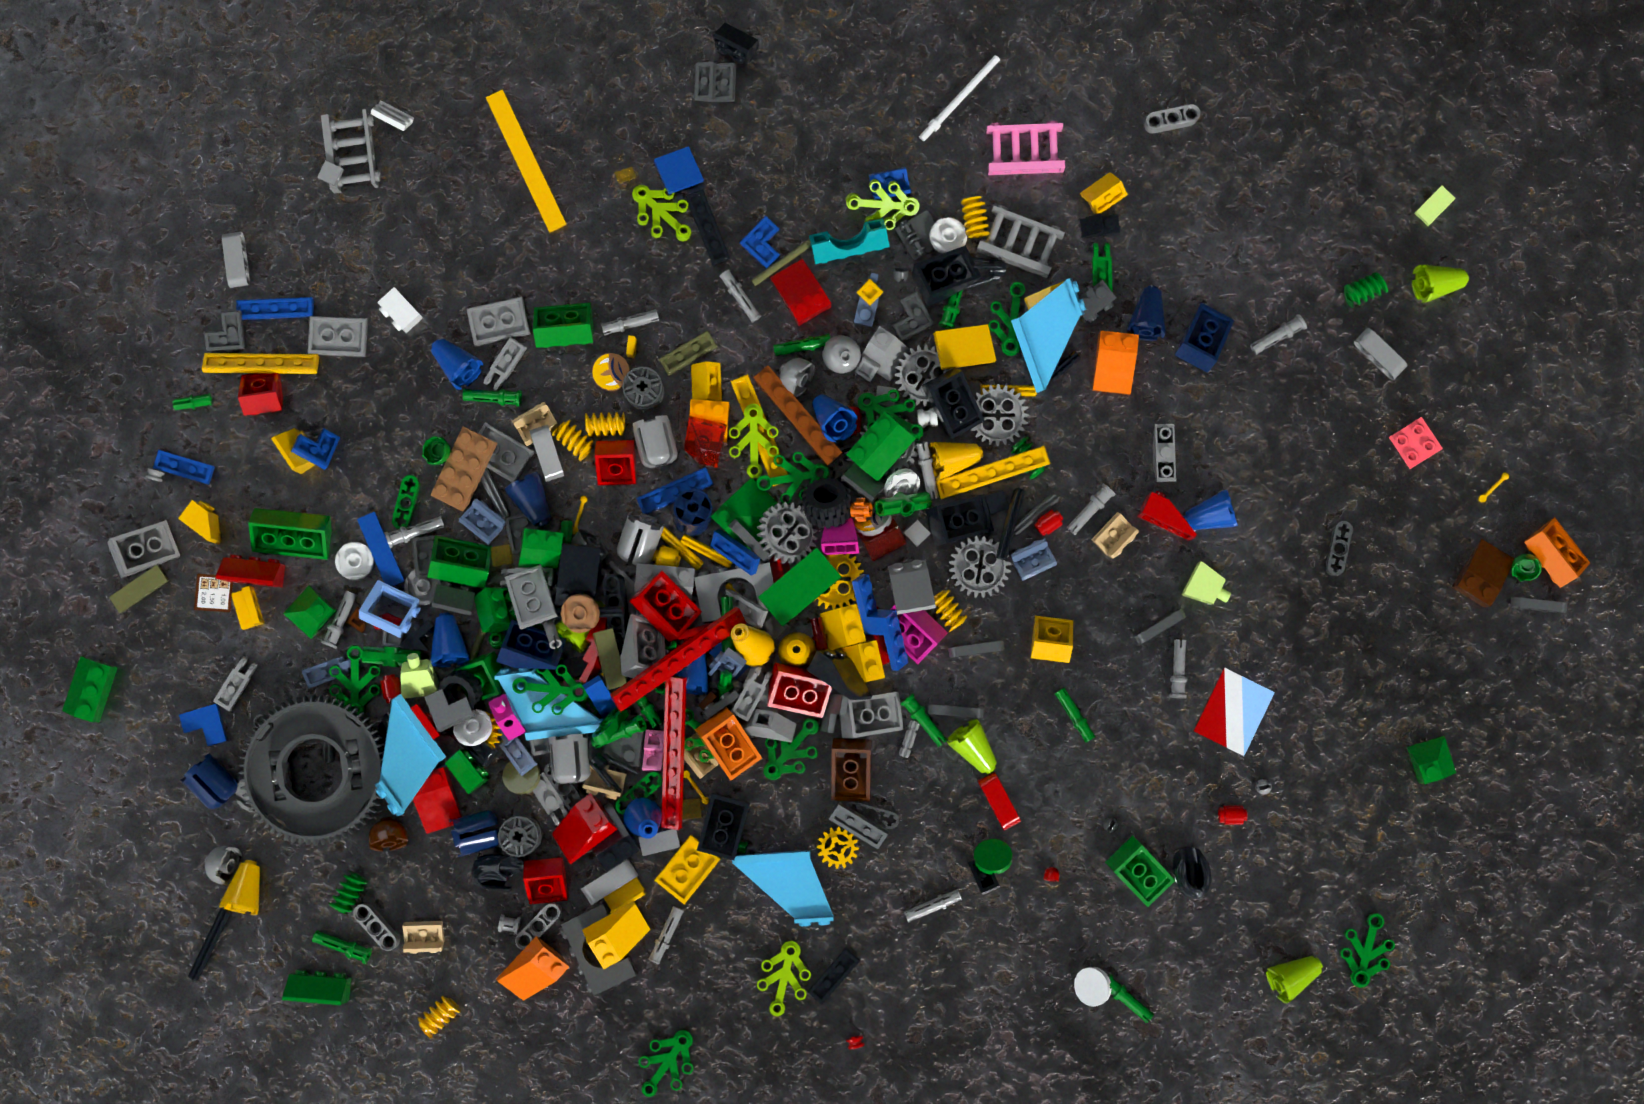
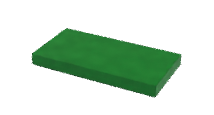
M816 548L758 598L783 627L842 578V576L819 549Z

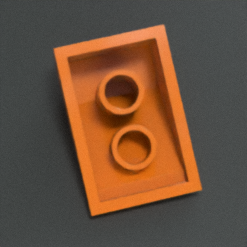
M1100 331L1097 341L1092 391L1131 394L1138 350V334Z
M727 707L695 729L730 781L762 759L734 714Z
M536 936L496 980L524 1001L556 982L569 968V965L561 954Z

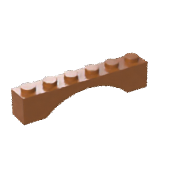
M766 366L753 377L756 384L793 424L827 467L842 456L840 449L834 442L824 437L818 423L796 397L785 388L782 381L769 366Z

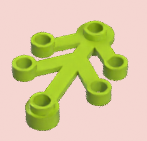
M876 179L870 181L869 187L882 200L861 199L857 193H850L846 197L847 207L852 210H856L859 207L880 208L873 215L867 216L864 222L881 219L892 209H899L894 215L884 219L887 230H892L895 227V223L903 216H912L919 210L918 200L914 197H907L900 189L897 181L889 182L888 189L890 193L896 194L900 201H893ZM877 183L878 187L872 188V185ZM892 185H897L895 190L890 189ZM856 200L857 204L851 205V201ZM908 205H913L912 209H907ZM888 221H892V225L887 226L886 223Z
M645 185L636 186L633 189L632 197L638 203V224L646 225L648 223L647 204L652 209L653 227L651 228V235L654 238H659L662 235L661 217L676 230V238L678 240L687 241L691 235L690 227L685 224L681 225L667 211L684 213L688 210V202L686 200H679L678 203H657L652 198L671 200L674 197V193L671 196H667L665 194L667 192L666 188L664 190H650ZM640 191H643V192L645 193V195H644V196H640V195H639V192H640ZM684 204L686 207L680 208L679 205ZM643 216L646 220L641 221L639 218ZM658 229L660 233L656 234L653 231ZM685 229L687 233L683 234L680 230Z
M750 404L744 410L745 417L729 430V436L731 438H738L741 434L740 431L749 423L750 431L736 446L730 448L729 454L734 458L739 457L741 451L750 442L751 464L747 468V474L751 478H758L763 471L761 465L758 464V442L767 450L769 456L775 457L779 454L778 447L772 445L758 432V423L767 430V435L771 438L777 437L779 430L763 418V410L759 405ZM753 409L757 411L755 417L750 415V411ZM733 429L738 430L737 436H732L731 431ZM770 429H776L777 433L775 436L770 435ZM773 447L777 450L775 455L770 454V449ZM733 448L738 449V455L735 456L732 454L731 451ZM752 467H756L758 469L757 474L751 473Z
M794 941L785 942L779 954L771 959L764 960L761 965L765 972H769L775 964L784 960L783 968L757 982V988L760 991H765L770 984L780 979L776 999L771 1002L769 1007L771 1014L774 1016H781L785 1011L783 999L788 981L794 989L795 997L798 1000L805 999L807 994L791 971L793 961L800 972L799 977L801 980L807 981L811 977L810 970L806 969L799 958L800 946ZM790 947L795 951L791 955L787 953V949ZM769 962L771 968L765 969L764 963ZM803 971H807L809 973V976L807 978L802 977L801 974ZM761 981L766 982L767 986L765 988L759 986ZM799 990L804 992L803 997L797 996ZM775 1005L781 1007L779 1012L774 1011L773 1007Z

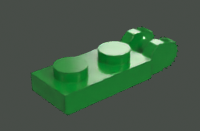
M1093 243L1092 287L1103 280L1112 291L1110 244L1105 243L1104 245L1105 257H1098V243Z

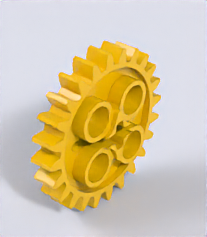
M850 554L824 555L837 572L840 565H847L849 572L845 575H840L842 578L850 577L851 580H838L836 584L830 587L828 593L821 594L817 598L819 600L818 606L825 603V609L832 605L834 610L836 605H839L840 608L843 607V603L849 606L850 599L856 602L852 581L864 573V570H858L861 563L855 564L856 556L850 559ZM840 584L848 585L849 591L846 594H841L838 591Z

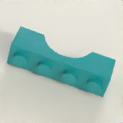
M883 218L864 222L860 233L847 240L836 239L828 231L809 235L815 264H823L828 261L845 259L849 256L862 255L866 252L879 251L890 247Z

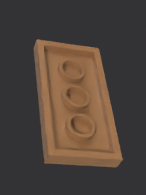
M463 426L432 490L431 496L460 511L466 512L498 443Z

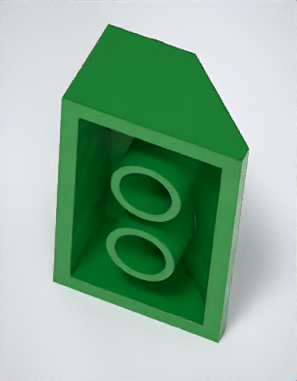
M591 302L534 307L533 333L536 348L593 343Z
M884 411L846 455L876 481H879L917 438L888 412Z
M435 535L427 578L485 588L492 546Z
M80 656L62 711L86 721L100 722L118 667Z
M296 969L295 972L288 976L282 1000L342 1005L349 1001L352 977H346V973H334V976L327 975L325 971H315V974H309L307 970Z

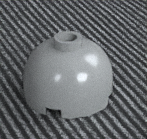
M834 336L826 342L822 351L823 362L827 368L835 373L844 374L851 372L860 362V347L855 340L848 336Z
M802 358L791 359L780 367L779 379L788 391L795 397H799L807 389L804 387L807 380L812 381L815 366Z
M224 845L214 848L205 859L206 874L211 881L228 886L240 865L239 856H242L241 851L238 848Z

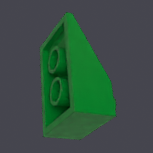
M1134 836L1129 838L1105 862L1147 907L1175 882V879Z

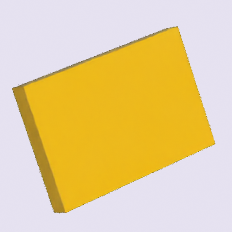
M988 324L935 331L933 333L941 370L994 363L996 361Z
M693 835L687 838L654 880L683 904L688 901L721 859L719 856L697 851L699 840Z

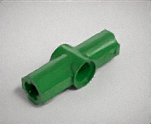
M898 492L891 498L879 499L875 502L874 507L879 517L899 513L907 517L914 511L930 508L932 501L928 492L910 495Z
M363 646L362 663L400 667L403 662H408L407 656L412 653H417L419 660H422V651L402 650L396 647L378 648Z

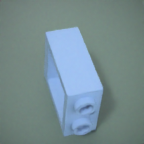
M377 580L359 609V619L401 638L404 633L409 631L412 624L410 623L413 617L416 618L421 610L419 599ZM382 595L410 608L400 626L372 614Z

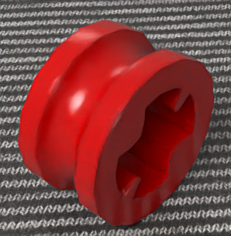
M863 1035L847 1038L846 1042L849 1043L848 1049L865 1046L862 1042Z

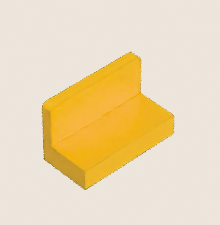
M1109 172L1083 190L1080 195L1089 203L1093 214H1098L1124 198L1127 192L1122 181Z
M705 361L692 364V399L722 401L720 363Z
M243 587L241 591L231 594L242 630L264 624L254 587Z
M635 877L605 896L604 900L611 909L610 913L612 914L641 898L647 892L638 877Z

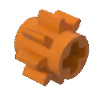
M856 498V502L851 503L850 514L851 517H855V520L857 519V522H866V518L872 516V503H868L866 498Z

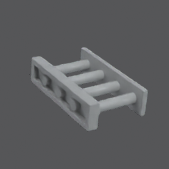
M362 109L363 118L343 121L332 120L328 114L321 115L326 161L339 167L369 162L370 173L343 177L341 175L336 187L329 184L330 190L334 194L341 193V186L349 183L371 180V184L375 188L379 187L378 181H381L380 171L376 169L371 126H374L373 116L366 109ZM364 125L365 136L337 140L334 136V131H337V129ZM366 144L367 155L345 158L337 157L336 150L339 147Z
M993 206L991 213L996 215L990 234L984 242L980 240L976 252L1005 261V263L1047 278L1052 268L1048 266L1047 262L1056 238L1062 240L1065 232L1061 231L1060 227L1054 225L1050 227L1010 212L1005 206ZM1005 218L1014 223L1005 246L999 248L995 246L994 241L1002 220ZM1023 225L1031 228V232L1023 253L1017 255L1012 253L1013 250L1011 249L1020 226ZM1038 232L1049 235L1041 259L1036 262L1031 260L1029 255Z

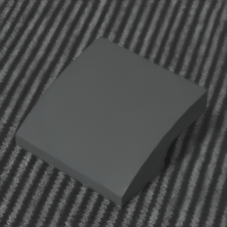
M696 63L694 100L735 102L736 64Z

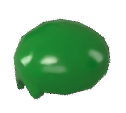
M433 436L425 441L422 457L428 464L441 465L450 456V445L444 438Z
M1526 553L1517 556L1511 566L1512 576H1515L1519 581L1534 580L1538 578L1542 571L1540 560L1536 556Z

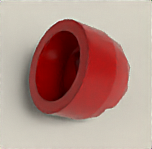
M1049 867L1045 870L1044 880L1059 881L1060 875L1057 868Z

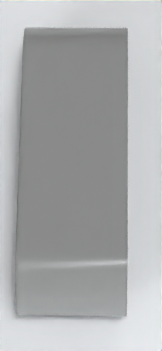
M1190 104L1152 112L1147 116L1144 128L1148 133H1158L1192 126L1200 116V109L1196 105ZM1192 112L1195 118H1188L1186 113ZM1168 116H1174L1176 122H1170ZM1149 120H1156L1158 125L1152 126Z
M243 232L222 234L226 277L229 287L250 285Z
M1366 328L1354 341V345L1392 380L1407 367V363L1370 328Z
M548 425L529 430L545 481L548 482L563 477L564 473Z
M627 859L581 888L590 905H593L639 875L630 860Z
M555 902L549 903L528 923L515 939L518 948L524 950L527 946L521 942L522 935H527L531 942L536 936L540 938L562 915L560 904ZM552 906L557 909L556 917H551L548 914L549 907ZM536 921L543 923L542 931L535 929L534 923Z
M362 903L355 907L353 912L355 919L383 950L391 951L398 947L400 944L399 935L373 905ZM362 907L368 910L367 917L361 916L360 909ZM374 922L380 923L381 930L379 932L373 929ZM387 936L393 938V946H388L386 944L385 940Z

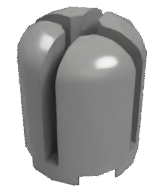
M667 415L655 416V419L647 421L642 419L632 424L640 462L645 467H663L677 459L676 443Z
M629 512L616 549L617 555L628 563L635 552L633 565L637 566V563L650 564L665 524L661 526L657 523L658 519L644 513H641V516L631 515L632 512Z
M569 734L560 738H556V736L549 737L553 780L560 784L579 783L588 779L591 771L587 734Z

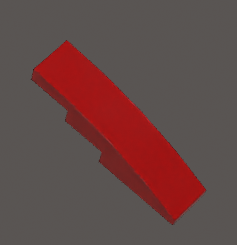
M599 617L596 626L590 630L586 637L590 646L582 660L587 666L579 679L584 684L595 678L600 670L601 664L593 633L608 629L607 617Z

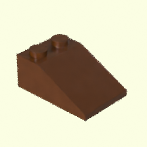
M1480 539L1451 588L1484 608L1491 607L1502 589L1514 558L1487 541Z
M833 738L831 800L870 802L872 739Z

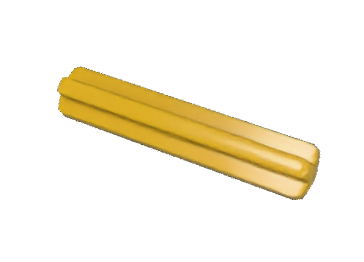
M981 385V395L983 394L982 388L988 392L990 385ZM1000 385V389L1003 390L1005 385ZM1007 385V391L1014 388V395L1021 393L1020 396L1037 395L1034 386Z
M664 526L660 538L671 548L678 550L679 555L695 570H699L704 562Z
M684 534L681 538V543L727 568H730L733 562L716 550L691 536Z

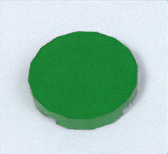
M999 839L984 840L974 850L975 865L986 874H1001L1008 870L1012 864L1013 854L1011 848L1006 842Z

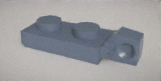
M871 273L870 279L877 285L879 274ZM861 297L859 298L854 324L872 328L879 298L871 306Z
M344 656L303 669L302 674L308 689L337 679L329 674V669L332 665H338L344 675L349 673L348 668L351 667V660L349 658L345 660ZM333 668L331 672L333 674H338L339 670L337 668Z
M498 729V732L502 733V736H500L502 740L499 742V746L519 774L523 776L536 766L537 762L519 737L509 741L502 730Z

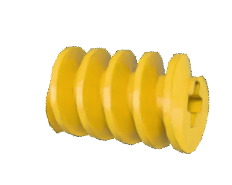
M981 196L969 197L961 201V205L965 206L962 208V212L966 213L963 219L966 221L964 227L968 228L965 231L968 238H981L990 234V232L984 231L989 225L983 224V221L988 218L982 216L986 209H981V206L985 205V202L979 200L982 198Z
M600 412L599 418L596 417L595 413L589 418L588 414L585 413L586 432L589 437H593L594 431L597 437H600L602 432L604 436H608L609 431L612 436H616L617 431L620 436H623L625 431V414L623 412L622 417H619L618 412H616L615 416L612 417L611 413L608 412L607 417L604 418L603 413Z
M569 419L561 423L555 429L552 436L557 435L556 440H562V445H568L567 450H574L573 455H579L578 460L582 461L592 451L593 440L586 442L588 435L581 437L582 430L575 432L577 425L570 427L571 420Z
M948 589L936 594L934 600L936 607H939L936 614L943 613L940 620L947 619L944 626H952L949 630L951 632L963 624L968 616H960L963 609L956 610L959 603H951L955 597H947L950 592Z
M442 995L443 1003L436 1001V1009L430 1006V1014L426 1011L423 1012L425 1019L417 1018L421 1030L429 1038L433 1037L432 1033H438V1028L442 1029L444 1023H449V1017L454 1018L456 1016L455 1012H461L460 1007L453 999Z

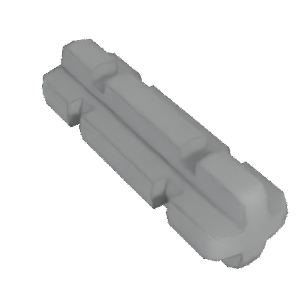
M914 720L909 722V730L906 731L902 743L903 747H901L899 752L900 756L909 757L910 748H912L917 734L916 730L920 726L919 722Z

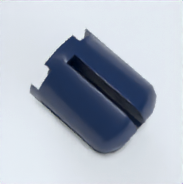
M696 488L680 492L675 498L673 506V520L676 528L683 532L687 526L686 535L690 536L703 533L708 528V523H710L712 516V504L708 494Z
M208 753L204 756L205 759L191 767L180 781L207 808L217 809L236 793L238 783Z
M485 810L449 820V822L453 821L454 830H451L454 845L459 847L461 855H457L458 858L499 845V829L462 839L460 835L497 825V816L492 811Z

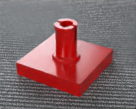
M420 704L411 707V710L433 740L442 735L437 731L430 712H425Z

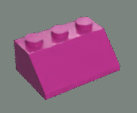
M895 605L890 610H896ZM925 610L897 615L906 653L917 664L948 634Z

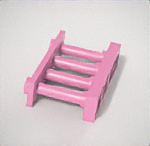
M1048 121L1047 124L1021 125L992 123L990 126H987L986 135L993 134L994 161L988 165V175L1064 172L1065 160L1058 158L1057 132L1062 131L1063 123H1058V121ZM1049 132V161H1041L1039 159L1038 133ZM1019 133H1030V162H1022L1020 159ZM1000 134L1012 135L1013 160L1011 162H1003L1001 160Z

